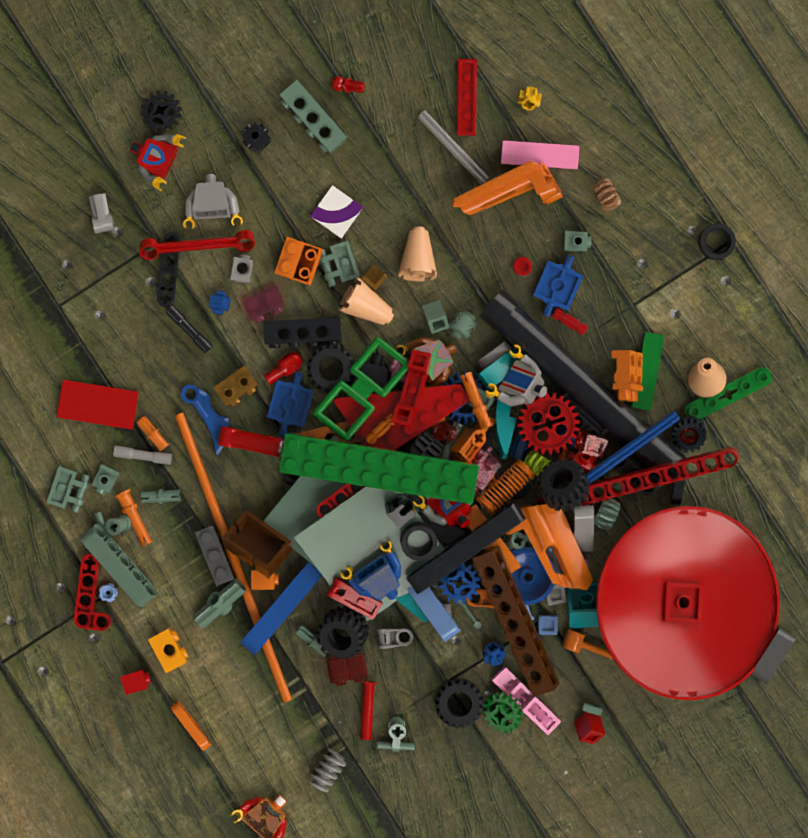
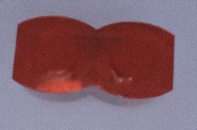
M365 653L354 655L351 659L347 657L346 660H342L341 657L327 660L330 683H335V686L346 685L348 680H354V683L366 681L365 677H369Z

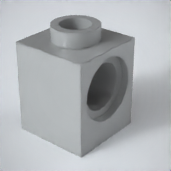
M239 254V258L234 257L231 281L251 284L254 260L250 259L251 256ZM240 264L248 266L246 273L241 274L238 272Z

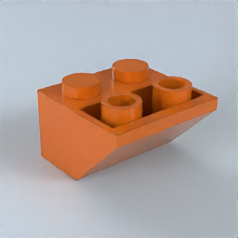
M287 237L274 272L275 275L311 286L323 249Z

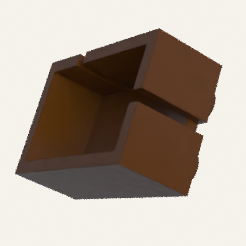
M245 510L235 522L236 527L232 525L222 537L223 547L251 567L255 564V569L269 579L293 551L292 541L248 510Z

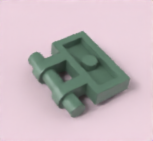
M348 241L330 246L332 251L330 255H327L325 249H323L319 264H322L325 273L323 276L325 281L328 282L329 287L336 286L334 278L340 276L342 283L354 280L357 277L360 278ZM335 260L338 270L332 272L329 262Z
M58 466L47 503L66 509L67 503L71 502L73 503L71 511L78 513L80 506H83L85 491L86 489L88 490L90 485L88 484L90 476L83 474L81 481L76 480L78 472ZM73 485L78 487L76 497L70 496Z

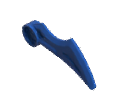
M186 385L181 391L182 400L193 404L211 434L215 452L218 455L223 446L217 445L220 427H228L229 418L218 415L212 409L209 394L194 385ZM187 389L195 390L196 397L189 400L185 397Z

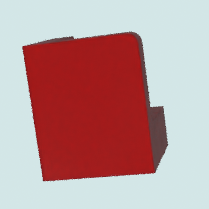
M585 712L574 722L579 741L595 744L606 735L601 716Z

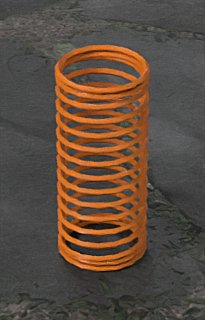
M517 459L516 463H513L514 466H510V469L507 468V471H504V474H501L498 480H495L491 486H488V489H485V492H482V495L477 497L479 504L490 515H494L495 511H498L497 508L501 509L500 505L504 506L502 501L507 503L505 498L510 500L507 493L513 497L510 490L516 494L514 488L520 491L518 486L523 488L521 483L526 486L525 481L529 483L528 478L531 480L534 478L533 472L521 460ZM493 485H495L501 493H499ZM490 488H492L495 491V493L500 497V499L491 491ZM487 491H489L492 494L496 501L488 494ZM484 494H486L489 497L493 504L484 496Z

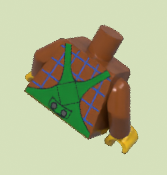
M423 337L408 342L406 346L398 345L396 347V350L401 347L404 349V353L401 354L403 356L408 354L411 357L413 349L432 354L426 384L429 383V386L425 385V388L441 386L446 382L451 372L450 366L453 364L451 355L457 352L453 343L444 346L441 340L434 341L432 338Z

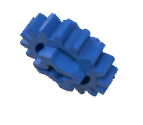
M465 563L439 580L443 582V585H440L439 588L445 589L442 595H449L448 601L454 598L455 604H458L459 600L466 604L467 598L472 601V595H478L475 591L476 588H481L477 584L481 578L475 577L478 573L477 570L472 572L473 566L471 565L465 568ZM458 571L456 576L453 578L449 577L452 573ZM466 572L470 574L473 582L467 580ZM462 578V581L468 585L464 584L458 588V585L453 582L459 581ZM448 585L454 588V595L449 591ZM471 589L466 595L462 596L463 591Z

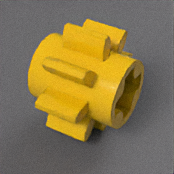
M527 86L524 91L520 90L518 103H522L523 109L533 110L535 107H540L542 94L538 93L537 88Z

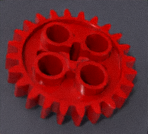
M547 392L545 398L538 396V400L534 399L531 405L525 403L527 410L521 409L520 411L524 413V416L518 417L523 422L517 426L523 427L519 434H525L522 441H530L527 446L528 448L534 445L535 452L541 448V454L548 450L549 454L552 455L553 449L560 453L559 447L567 450L565 444H573L570 438H577L573 432L580 430L575 427V424L580 423V421L574 418L579 415V413L572 412L575 406H568L570 400L563 402V395L556 399V393L551 398ZM552 406H558L560 409V414L557 417H552L549 413ZM534 412H539L542 415V420L539 423H534L531 420V415ZM565 417L564 421L552 424L551 429L543 427L532 430V427L545 423L546 418L552 421ZM557 425H565L566 433L564 435L556 433ZM541 430H545L548 433V438L545 441H540L537 438V434Z

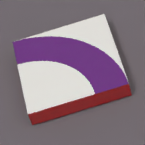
M332 185L310 217L342 239L364 207Z

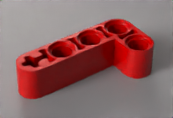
M91 553L85 555L81 561L74 623L82 629L104 631L112 625V618L108 613L95 611L101 564ZM92 557V560L96 561V564L91 566V571L95 570V573H85V570H89L90 564L87 563V560ZM86 576L93 578L92 586L85 585L84 578ZM83 595L90 597L91 602L89 605L82 603ZM81 614H85L88 617L87 624L80 623L79 616ZM101 616L107 619L105 627L98 624V619Z

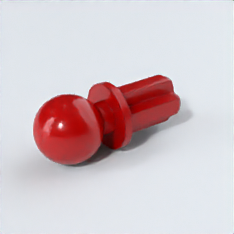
M336 76L331 81V87L338 92L344 90L345 93H362L365 90V83L354 81L351 78H346L345 80L341 76Z

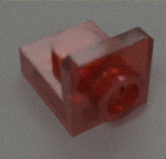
M581 430L576 438L575 448L581 453L603 458L608 440Z

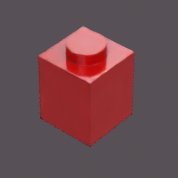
M144 669L120 676L125 695L150 687L151 678L149 672L145 673Z

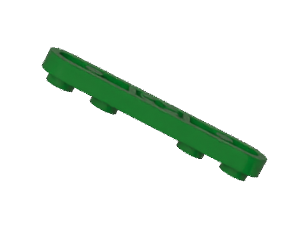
M758 368L726 384L724 389L714 397H701L686 405L684 416L687 418V415H690V418L696 416L697 420L702 419L767 386L772 380L771 372L766 368ZM725 389L727 391L737 390V392L731 395L730 400L728 398L719 400V397L725 394Z

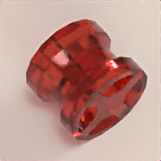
M439 422L433 430L435 438L444 443L453 442L457 436L456 428L446 422Z

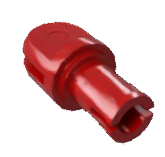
M290 352L278 360L277 366L263 376L270 385L282 376L287 375L288 377L302 366V357L296 352Z

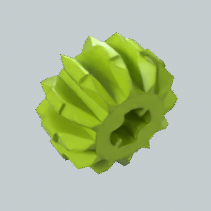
M535 451L527 454L524 463L537 476L540 472H543L542 468L549 466V462H551Z

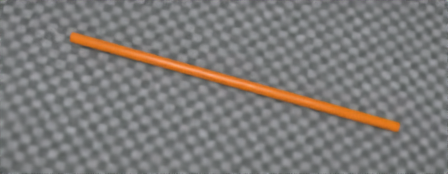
M180 413L175 415V419L222 540L228 529L185 415ZM225 548L236 579L247 590L243 594V598L255 626L261 619L240 560ZM268 639L262 648L282 701L285 703L292 700L270 639Z

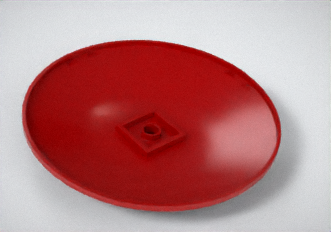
M681 506L664 509L646 516L630 527L618 539L607 556L600 573L596 595V612L600 633L609 654L618 667L632 681L659 696L678 700H700L731 690L753 673L755 666L775 636L780 612V595L777 577L771 560L758 539L746 527L719 511L696 506ZM682 597L687 601V605L684 608L679 606V600Z

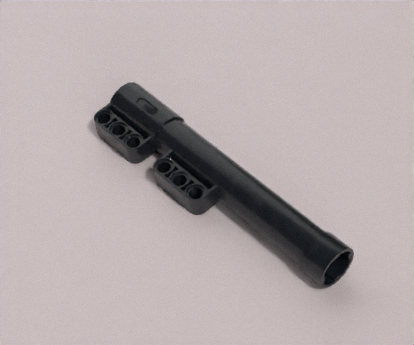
M504 290L479 315L494 331L497 330L513 346L519 345L521 353L523 355L526 354L535 361L539 369L565 392L563 402L570 400L568 406H575L572 412L579 413L576 417H580L583 421L582 425H575L580 430L574 432L586 443L594 444L608 432L620 443V447L616 450L617 452L652 426L645 419L642 420L624 402L618 400V397L529 317ZM554 406V412L557 416L560 414L558 406ZM594 430L597 433V437H588L587 431ZM659 434L628 456L624 464H617L613 468L620 474L629 473L631 469L641 470L687 457L663 435ZM669 468L671 475L677 471L676 468ZM650 473L651 479H660L657 473ZM631 478L634 485L641 484L639 478ZM661 486L654 487L652 490L646 489L640 492L645 496H651Z

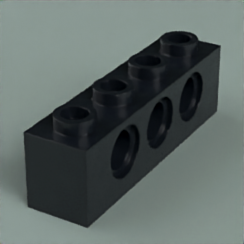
M340 317L263 321L264 343L269 345V348H281L280 344H288V347H300V343H307V346H319V342H326V345H338V341H342ZM325 327L328 331L325 337L317 336L318 328ZM300 328L308 330L306 338L298 337L297 333ZM281 329L289 331L287 339L279 338L278 333Z

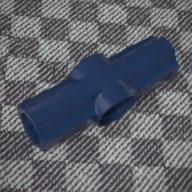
M534 412L531 415V420L534 423H539L542 415L539 412ZM537 426L532 427V430L537 429ZM519 427L509 456L524 462L529 450L527 446L530 441H522L524 437L519 432L523 427Z

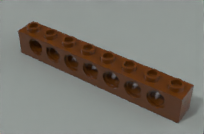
M499 545L478 552L473 557V565L481 576V583L486 588L489 601L496 610L497 619L504 628V635L512 646V653L519 662V668L527 680L528 689L532 692L533 696L554 691L559 685V680ZM496 584L500 585L502 587V590L499 589Z

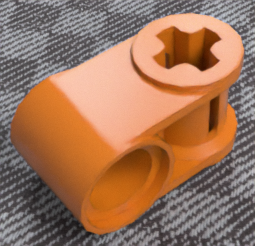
M476 588L475 591L479 594L477 602L473 603L468 598L466 599L467 603L474 607L494 608L489 601L486 588Z

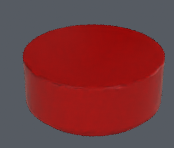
M519 257L514 261L513 270L519 276H526L532 270V262L527 257Z

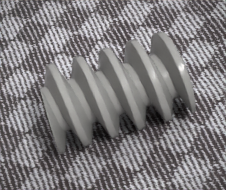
M330 748L327 749L330 756L323 755L326 762L319 761L322 768L315 767L318 774L310 775L313 781L307 780L323 792L329 791L327 785H333L331 779L338 778L335 772H342L340 766H346V762L343 760L345 758Z

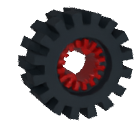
M687 415V418L682 416L672 426V442H674L675 447L678 446V450L682 451L684 449L686 453H688V450H691L692 453L694 449L699 450L700 446L705 444L704 423L702 424L701 419L697 420L696 416H693V418H690V415ZM692 430L694 432L693 436L690 435L687 438L683 435L685 431Z

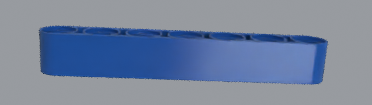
M308 562L240 644L255 656L322 577L319 570Z

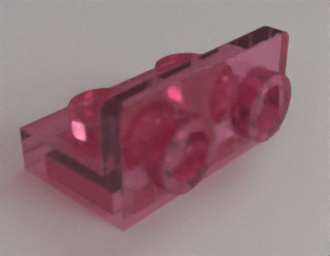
M277 285L242 300L250 321L255 320L256 323L265 320V315L272 313L276 315L284 311L283 307L286 306Z
M490 446L485 450L481 448L475 455L476 460L474 464H479L475 490L479 493L486 488L502 465L500 461L490 454L493 449Z

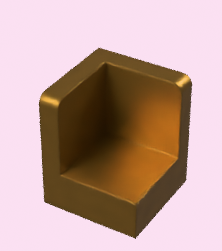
M375 265L361 277L375 292L388 278Z

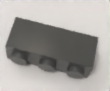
M215 525L195 532L216 586L235 579L236 577Z

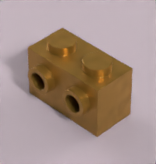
M243 366L213 387V389L226 407L231 405L233 408L241 402L240 398L245 394L250 396L256 392L258 383L246 366Z

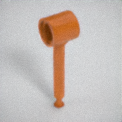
M567 629L561 647L576 653H580L581 648L612 659L607 649L584 641L586 635Z

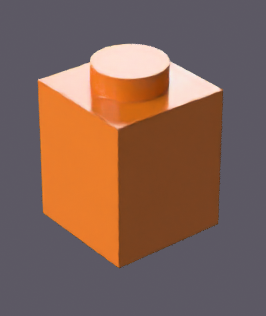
M251 570V590H275V585H279V574L274 572L268 579L257 570Z

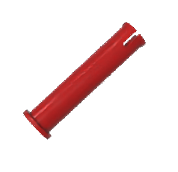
M362 681L363 698L360 739L372 740L374 688L377 682Z

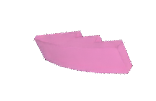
M505 666L491 678L502 691H505L507 696L511 693L513 700L518 698L516 703L517 705H522L520 709L547 735L561 723Z

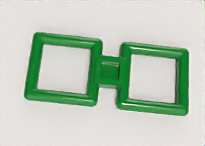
M376 337L350 367V372L358 378L351 387L344 381H339L313 411V416L342 440L349 441L375 410L374 405L367 401V399L373 392H376L383 398L386 397L409 370V360L380 337ZM378 346L402 365L384 388L380 387L359 370ZM341 390L365 408L347 432L322 413Z

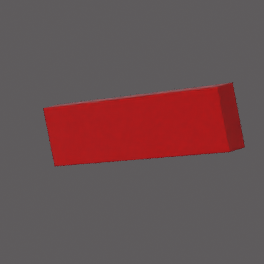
M458 59L457 136H476L477 59Z

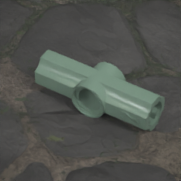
M234 579L220 592H213L208 597L207 604L193 615V619L201 628H205L219 615L224 616L228 614L232 608V603L247 591L238 579Z

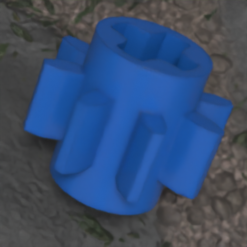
M217 290L216 295L211 294L209 308L213 309L214 314L223 315V311H229L231 297H226V292Z
M491 642L485 646V650H482L485 664L489 662L490 665L497 666L502 663L503 658H506L503 644L499 646L498 643Z

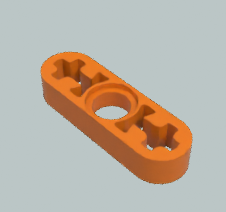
M179 701L170 706L173 713L203 751L212 745L184 706Z

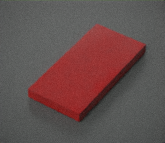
M63 380L57 418L133 430L139 392Z

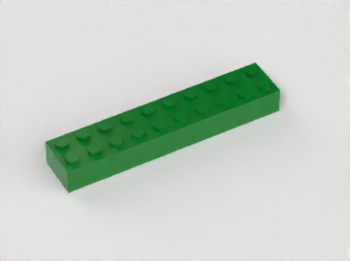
M286 433L279 472L473 504L479 464Z

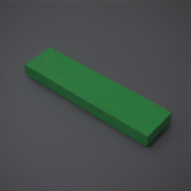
M649 332L644 334L641 351L643 353L641 383L643 391H638V402H632V408L651 411L664 335Z

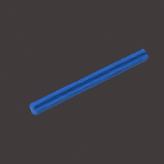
M672 411L586 473L589 484L679 420L677 413Z

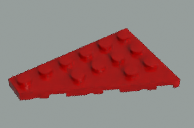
M461 384L425 388L411 426L391 425L385 434L377 438L373 445H370L365 440V437L372 433V430L383 420L385 421L389 414L394 413L402 391L389 392L384 398L378 394H371L367 401L374 405L375 410L355 435L362 445L396 450L469 402L470 399ZM351 397L333 400L350 427L365 410L363 406Z

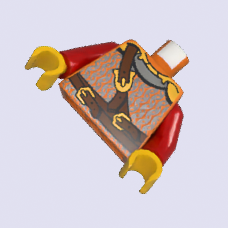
M280 794L273 801L268 797L252 798L246 800L237 810L231 812L229 817L235 814L237 820L234 823L242 819L262 838H283L286 832L287 821L285 819L286 814L281 808L288 801Z

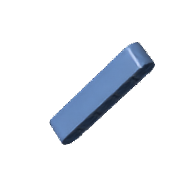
M412 586L407 588V591L445 642L461 631L430 587L419 594L415 592Z

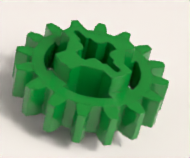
M503 691L500 695L498 692H495L486 699L487 701L483 704L485 709L482 713L486 714L484 721L488 720L490 722L488 727L493 725L494 731L496 732L500 729L501 734L506 730L508 733H511L519 727V724L523 721L521 717L524 715V712L519 710L522 705H517L518 698L513 700L511 693L506 696L505 691Z

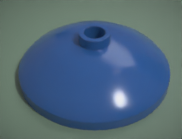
M523 547L511 551L521 565L520 568L511 574L525 605L541 602L551 593L555 584L549 578L536 551L532 547ZM549 558V561H550V563H551V565H552V568H553V570H554V572H555V567H554V565H553L551 559ZM530 573L532 575L531 580H526L525 575Z

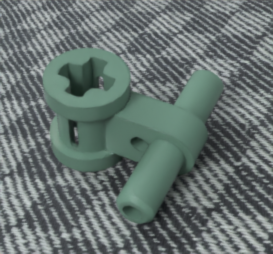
M101 512L94 514L97 524L109 535H118L121 532L128 531L131 527V521L127 515H119L105 523Z
M522 529L523 534L515 532L502 536L501 539L510 551L523 548L525 543L527 547L533 548L524 529Z
M399 716L392 717L388 722L389 735L392 738V742L377 741L376 748L391 749L392 752H399V750L414 751V743L400 742V739L406 735L404 719Z

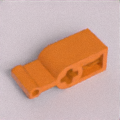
M489 417L491 423L494 425L495 420L492 417ZM478 422L474 428L465 429L450 448V451L460 461L470 463L485 444V432L488 428L481 430Z

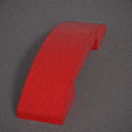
M412 350L408 364V374L399 403L396 404L391 423L407 427L411 426L425 389L431 363V353Z

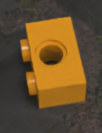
M171 628L148 639L165 673L187 663V657H189L184 647L181 648L178 643L180 639L175 630L172 631ZM168 644L172 645L175 649L172 655L165 652V646Z

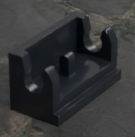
M398 495L389 503H385L386 515L399 528L416 514L414 504L410 500L405 502V504L398 505V501L403 497L402 495Z

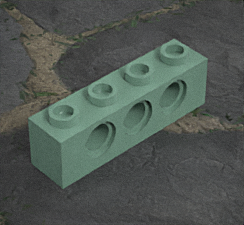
M298 80L280 94L282 99L280 103L286 110L290 108L294 112L293 118L299 124L303 123L307 127L306 133L312 139L315 137L320 142L317 145L324 153L328 151L331 155L348 140L347 136ZM297 100L305 102V106L301 109L296 108L294 104ZM310 114L317 115L318 119L315 123L307 121V117ZM324 128L330 130V135L326 138L321 137L319 134Z

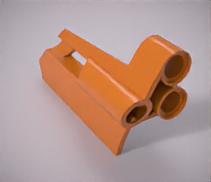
M529 161L454 198L452 207H460L465 214L474 215L532 189H535L537 195H540L543 204L546 203L547 205L563 198V195L548 167L543 162Z
M530 503L519 507L526 519L507 532L506 536L524 529L552 583L564 588L586 591L591 585L593 578L562 509L555 511L554 508L548 507V504L531 506ZM552 546L563 574L554 572L545 552L547 547Z

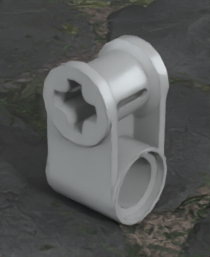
M409 628L376 629V633L379 636L378 649L407 646L414 637L413 632ZM407 632L410 635L409 641H401L399 634Z

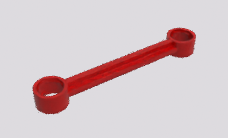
M241 230L233 237L158 243L153 238H146L140 242L139 249L140 256L145 260H153L160 253L236 247L239 251L248 252L254 248L255 239L254 234L249 230ZM242 239L251 240L247 243L239 242ZM147 247H153V248H155V249L152 250V251H146V250H144V248H147Z

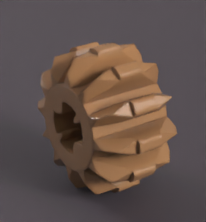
M601 179L593 185L594 193L603 210L607 212L621 204L620 197L610 179Z

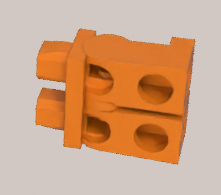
M613 350L612 358L617 359V371L614 374L615 383H613V389L618 390V400L638 402V391H643V386L641 385L643 353L631 350Z

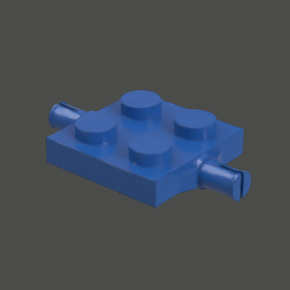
M567 254L564 264H556L548 260L533 294L534 297L546 303L542 315L545 316L546 314L547 317H550L553 307L569 311L584 276L570 268L575 257Z
M295 371L293 382L285 383L278 380L276 382L267 417L281 423L279 435L285 436L288 425L305 426L314 390L300 385L303 373Z

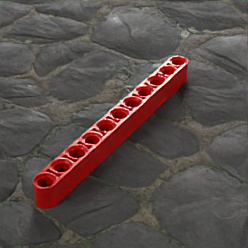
M726 447L594 481L590 484L589 495H586L587 499L581 502V506L732 468L738 462L739 452L734 447ZM725 454H733L735 456V460L728 461L725 458ZM713 458L716 461V465L709 466L706 463V459ZM694 463L697 466V470H689L687 464ZM669 468H676L678 475H671ZM650 473H657L660 479H651ZM631 478H639L641 484L634 485ZM619 482L622 485V489H615L613 483ZM595 487H601L604 494H597ZM542 496L538 498L534 506L540 505V502L544 501Z

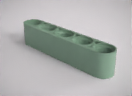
M93 525L81 536L84 546L136 605L143 607L157 596L156 588L100 525Z

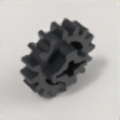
M158 90L156 96L150 93V99L144 98L146 105H141V108L145 111L141 112L140 115L146 116L143 120L144 124L149 122L148 128L151 129L154 126L155 132L162 128L163 133H166L167 127L173 130L172 124L178 125L179 123L176 119L182 118L178 114V112L182 111V107H177L180 103L179 100L173 101L175 96L172 94L168 97L167 91L161 95ZM160 99H164V100H167V101H169V102H167V103H161V102H159V100H160ZM153 104V110L149 114V108ZM159 108H162L164 110L165 114L163 116H161V114H158ZM173 109H174L173 117H172V119L170 120V119H169L170 112L173 111ZM161 120L164 124H157L153 121Z

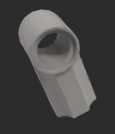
M106 194L90 196V205L93 213L92 223L95 234L115 230Z

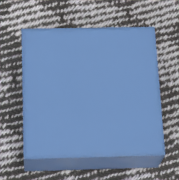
M538 615V635H558V616Z

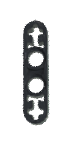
M168 233L163 239V242H167V240L171 239V236H174L176 241H181L180 237L175 233ZM173 252L161 254L157 301L162 307H170L175 301L180 252H176V254ZM168 255L175 257V263L172 266L165 264V258ZM166 274H170L173 277V282L170 285L163 283L162 279ZM161 287L173 288L172 292L168 290V296L171 297V301H167V304H164V301L161 300V296L165 295V290H161Z

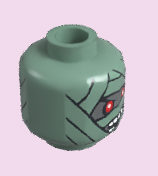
M465 310L456 312L449 322V329L452 331L450 334L458 340L469 338L477 326L475 316Z

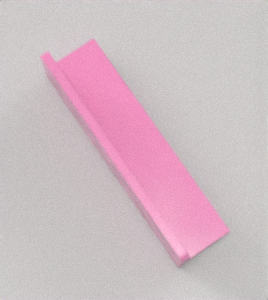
M503 141L501 164L521 166L529 161H533L536 163L543 162L548 168L578 169L579 146Z

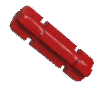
M559 308L555 309L552 318L557 321L561 320L560 323L572 330L576 329V332L580 335L585 334L588 329L586 324L583 322L579 323L578 319L568 313L564 314V311Z

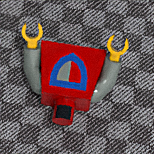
M157 135L152 137V139L147 138L144 145L134 141L131 146L130 152L139 156L136 162L139 165V172L146 182L153 185L159 191H162L159 188L161 183L167 184L165 178L179 150L178 147H184V145L180 144V140L186 139V137L182 135Z
M419 495L418 497L422 500L420 505H417L414 500L412 501L415 507L421 508L422 513L431 522L441 525L448 524L450 527L458 523L461 528L467 527L471 522L467 515L472 512L470 507L472 504L429 498L426 501V505L425 499Z

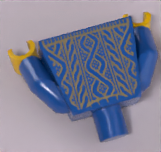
M388 539L387 541L390 544L388 548H383L380 543L381 550L387 553L386 556L383 553L354 573L355 577L352 575L353 569L350 566H346L350 573L349 575H345L343 571L340 572L341 577L348 579L349 584L361 596L374 597L376 600H381L387 596L389 600H393L398 595L396 589L400 586L398 579L401 577V564L395 552H392V545Z

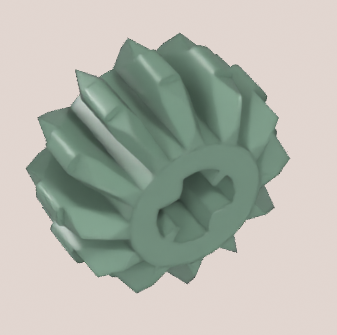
M612 498L600 501L594 513V525L605 530L611 529L620 511V503Z

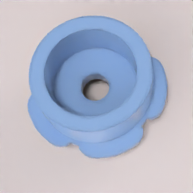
M111 583L102 585L99 589V597L103 601L112 602L118 595L117 588Z

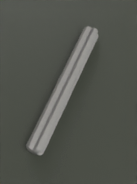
M422 111L418 119L481 185L487 182L489 177L427 111Z

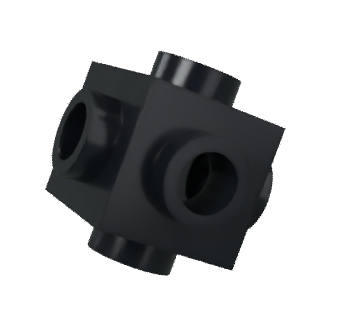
M256 122L253 125L249 123L242 130V137L244 139L242 143L249 150L253 148L258 154L272 142V139L267 135L268 129L262 123L260 125ZM254 135H259L258 138L253 139Z

